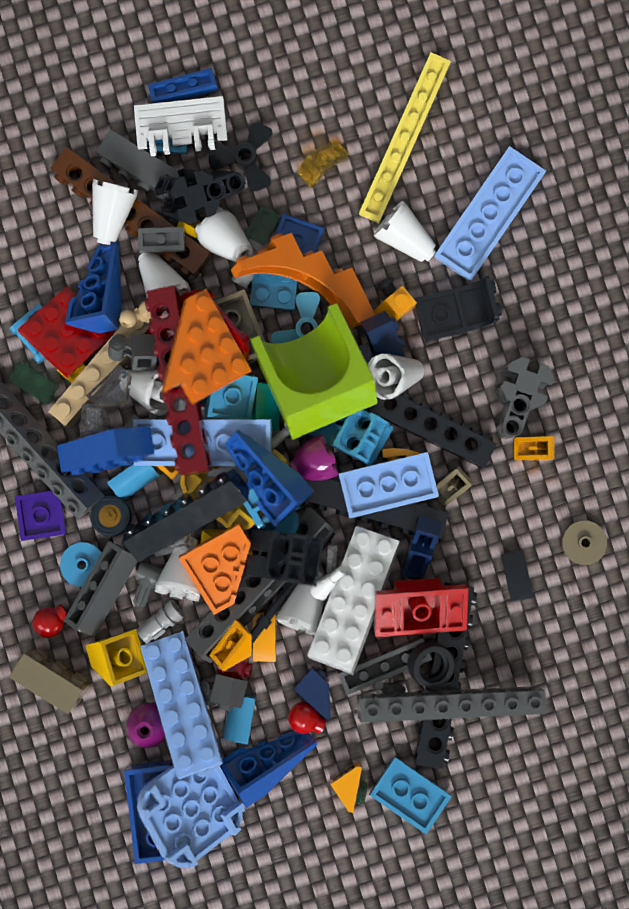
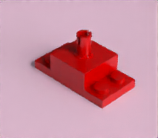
M439 578L394 581V590L375 591V636L385 637L467 630V585L443 586Z

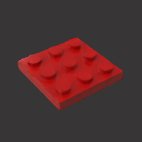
M68 286L18 328V332L66 378L71 376L103 347L115 333V331L95 333L67 325L65 320L68 304L72 297H76V294Z

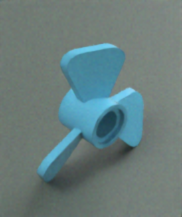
M302 292L296 296L295 300L301 319L297 322L296 329L274 332L271 335L272 344L285 343L304 336L300 331L304 324H310L313 330L318 327L317 322L313 319L320 302L318 293Z

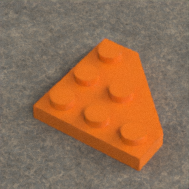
M240 522L179 555L180 562L214 615L234 604L251 541Z

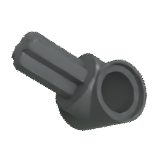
M145 561L140 564L136 574L139 587L133 600L135 605L139 607L146 606L151 590L155 589L156 582L163 568Z

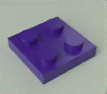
M52 491L15 496L21 541L68 534L63 503Z

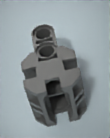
M521 357L503 368L501 375L511 378V382L504 381L502 386L497 385L495 391L500 404L504 405L496 426V433L500 438L510 439L521 434L529 411L546 403L548 396L537 391L538 388L544 390L547 384L552 385L554 376L548 365L541 363L539 369L533 368L532 372L527 371L530 359ZM514 402L519 404L520 411L515 410ZM507 423L511 424L513 428L512 433L506 430Z

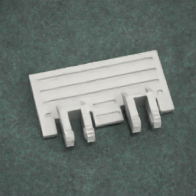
M223 96L134 106L138 150L148 149L147 141H149L151 156H157L155 140L163 139L165 155L171 153L169 140L171 138L173 146L192 144V136H194L196 151H201L202 148L200 135H208V147L210 150H215L214 134H217L218 141L227 140Z

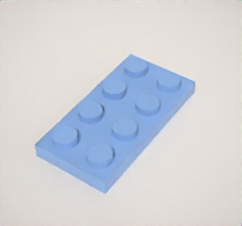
M428 452L339 474L349 518L439 497Z

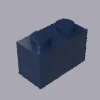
M383 311L361 322L374 357L383 353L405 357L402 348L406 346L401 335H397L396 330L399 329V326L394 317L390 318L386 311Z

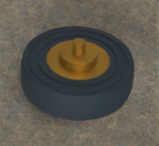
M105 496L92 507L91 523L95 530L104 536H118L124 533V530L131 524L132 511L125 500L117 496Z

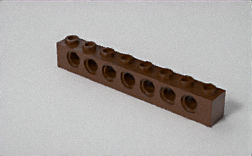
M68 147L64 149L51 166V170L55 173L54 178L62 185L68 183L72 186L71 191L80 198L85 196L91 200L89 204L92 207L93 200L90 188L92 187L93 179L98 180L97 184L101 186L103 181L118 185ZM75 172H82V176L79 179H72ZM137 198L131 210L136 211V215L132 219H126L124 223L126 226L125 231L135 238L138 235V229L143 228L148 223L153 224L154 228L175 227ZM185 234V249L190 251L187 258H179V252H161V257L170 264L173 261L180 266L179 270L187 277L193 275L197 278L212 258V255Z

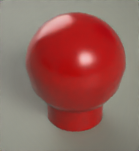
M62 604L54 608L44 607L39 609L32 620L34 631L43 638L57 636L64 627V619L68 612Z
M308 702L295 704L288 714L289 725L297 733L307 734L313 731L320 734L326 723V718L320 715Z

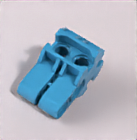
M361 410L337 421L343 424V426L335 424V421L308 433L313 437L322 434L328 445L367 466H373L393 427L381 417ZM370 421L368 429L362 430L363 424ZM359 440V445L354 450H351L353 442Z

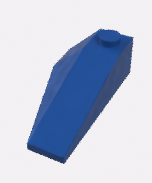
M116 241L110 245L103 244L97 246L87 266L89 271L85 279L80 280L78 284L80 289L76 297H72L68 304L65 320L67 325L95 333L119 330V318L122 309L119 243Z
M240 430L235 431L225 445L238 469L243 470L249 480L246 482L249 490L253 489L259 499L256 503L274 526L283 521L314 492L298 472Z
M292 731L280 735L276 740L267 743L265 741L259 742L258 746L245 749V747L237 749L222 759L223 764L220 767L234 791L247 808L272 790L318 744L310 733L302 734Z

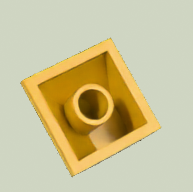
M136 629L85 645L91 667L111 687L148 673Z

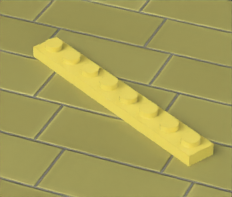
M432 52L430 53L359 212L360 216L378 224L380 223L450 66V60Z

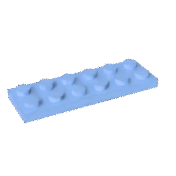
M509 146L442 243L434 258L471 282L546 170Z
M134 419L133 427L150 426L155 452L153 455L146 456V461L135 462L134 466H175L174 459L177 458L176 449H173L171 446L170 435H173L172 427L168 425L167 420ZM203 419L212 466H237L225 445L237 430H240L272 454V419ZM185 421L181 426V431L184 434L188 433L191 428L188 421ZM189 444L185 449L188 457L195 453L193 444Z
M183 631L140 646L178 779L223 764L189 645L185 640L186 635Z

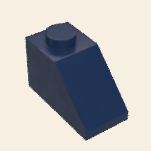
M311 666L294 685V690L328 720L331 717L329 681L326 679L328 675L320 667L315 669Z

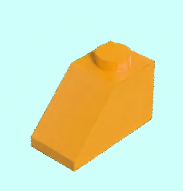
M401 286L374 310V313L377 315L386 311L390 318L394 317L396 322H398L415 308L417 302Z

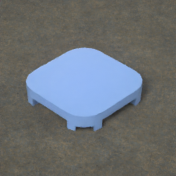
M172 765L142 788L137 803L139 815L161 856L168 863L179 868H192L198 865L197 860L228 836H236L241 830L239 826L242 821L243 812H245L243 803L238 801L220 765L181 779L177 778L174 765Z

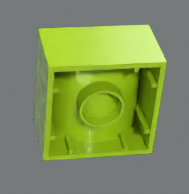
M337 303L328 307V313L318 327L298 339L279 344L264 342L259 336L250 339L260 369L292 440L377 404L374 378Z

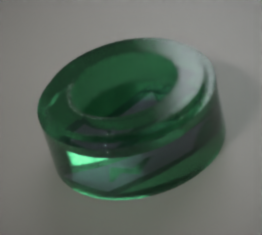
M359 780L355 804L363 805L367 793V782Z

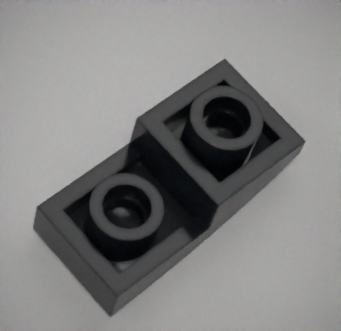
M524 551L502 554L501 559L511 602L532 599L533 593Z

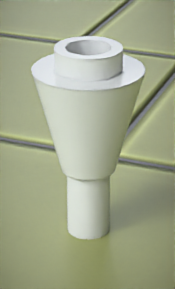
M339 566L332 573L318 578L316 586L309 585L311 594L317 599L325 600L337 583V580L346 574L345 569Z

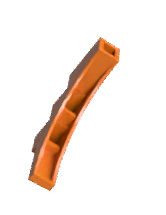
M282 233L271 237V242L264 249L256 252L255 256L249 257L245 255L238 258L235 266L231 269L234 278L251 274H273L293 279L310 287L328 301L330 305L337 303L350 330L361 326L362 321L375 316L353 268L347 270L340 268L332 271L322 250L316 253L309 251L302 255L292 233L284 236Z

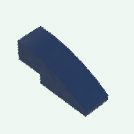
M423 516L419 517L402 566L401 577L412 580L423 579L440 536L441 521Z

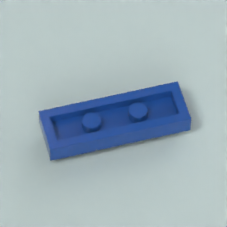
M212 68L148 84L152 104L180 101L218 91Z

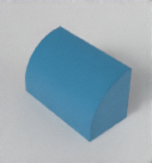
M133 464L107 483L119 498L127 500L161 475L155 466H134Z
M245 694L242 708L232 707L231 711H226L223 738L237 743L248 744L256 695Z

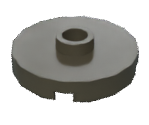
M588 520L576 521L570 524L564 531L561 538V548L565 556L572 562L579 565H591L599 561L605 554L607 537L603 529L596 523ZM583 539L588 540L586 547H583L581 544Z

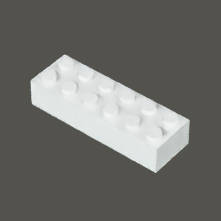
M358 526L355 527L341 565L345 569L346 574L337 580L331 591L308 652L310 659L353 675L374 619L375 591L385 589L400 548L398 540Z

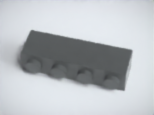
M111 129L96 151L100 158V163L110 169L112 166L119 170L118 173L127 180L133 178L138 182L137 185L147 192L152 190L156 193L155 186L160 176L168 174L170 177H179L176 169L155 156H151L145 150H138L137 145ZM167 193L160 196L156 195L158 199L165 203L169 201Z
M108 541L64 619L76 631L94 637L97 635L138 562L125 547Z
M418 636L357 662L353 675L337 670L346 695L408 670L407 664L410 653L417 645L423 643L424 639ZM429 653L423 657L420 665L432 660Z

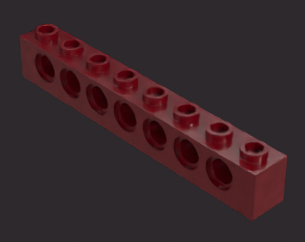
M174 285L146 291L147 298H145V306L147 311L150 312L152 321H149L150 332L152 335H155L156 341L153 344V350L156 358L159 357L160 366L157 367L160 380H163V383L182 311L179 289ZM164 308H169V315L161 319L160 312ZM172 330L173 338L166 342L164 335L167 331ZM181 385L177 388L173 387L164 393L162 391L163 401L167 403L169 411L166 412V420L168 425L172 427L173 435H170V442L172 448L176 449L177 458L174 459L176 471L180 472L181 476L213 471L200 400L191 404ZM184 398L186 400V407L179 411L177 402ZM185 421H188L191 428L188 433L184 434L181 431V426ZM189 444H193L195 447V453L191 457H188L185 453V449Z

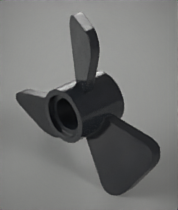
M254 123L250 128L247 142L238 144L235 149L215 141V150H210L209 148L210 167L218 170L236 163L239 169L246 171L247 185L251 191L257 192L271 185L270 177L256 165V150L272 137V129L261 123ZM249 153L251 158L243 161L240 159V155Z

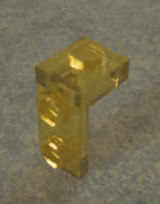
M334 139L308 155L297 170V173L312 188L318 184L326 171L345 160L349 153Z

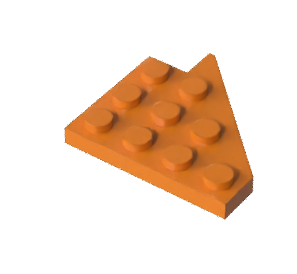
M207 289L187 298L183 303L162 387L164 393L181 384L191 404H194L251 372L248 363Z

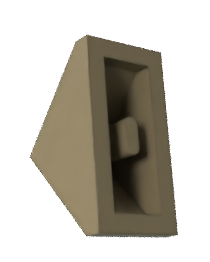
M459 466L455 467L436 484L439 495L436 498L446 507L474 483Z

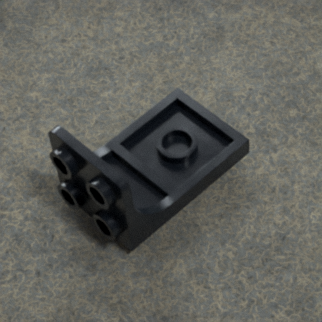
M489 275L481 280L466 286L414 298L417 302L415 308L424 343L494 326L499 321V316L502 315L500 303L496 302L494 297L496 293L494 280H490Z

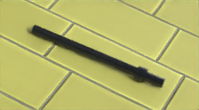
M334 532L323 542L322 552L335 536ZM288 582L264 615L261 614L256 620L257 624L250 632L252 643L255 642L264 629L267 630L272 623L271 619L295 589L297 583Z

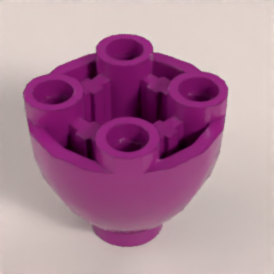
M322 434L305 442L299 448L293 460L288 462L289 467L306 480L323 481L338 476L334 465L336 463L331 450L326 451L325 447L327 444Z
M156 702L139 704L132 709L127 718L126 731L128 737L141 748L150 749L157 747L166 740ZM147 726L149 733H142L141 727Z

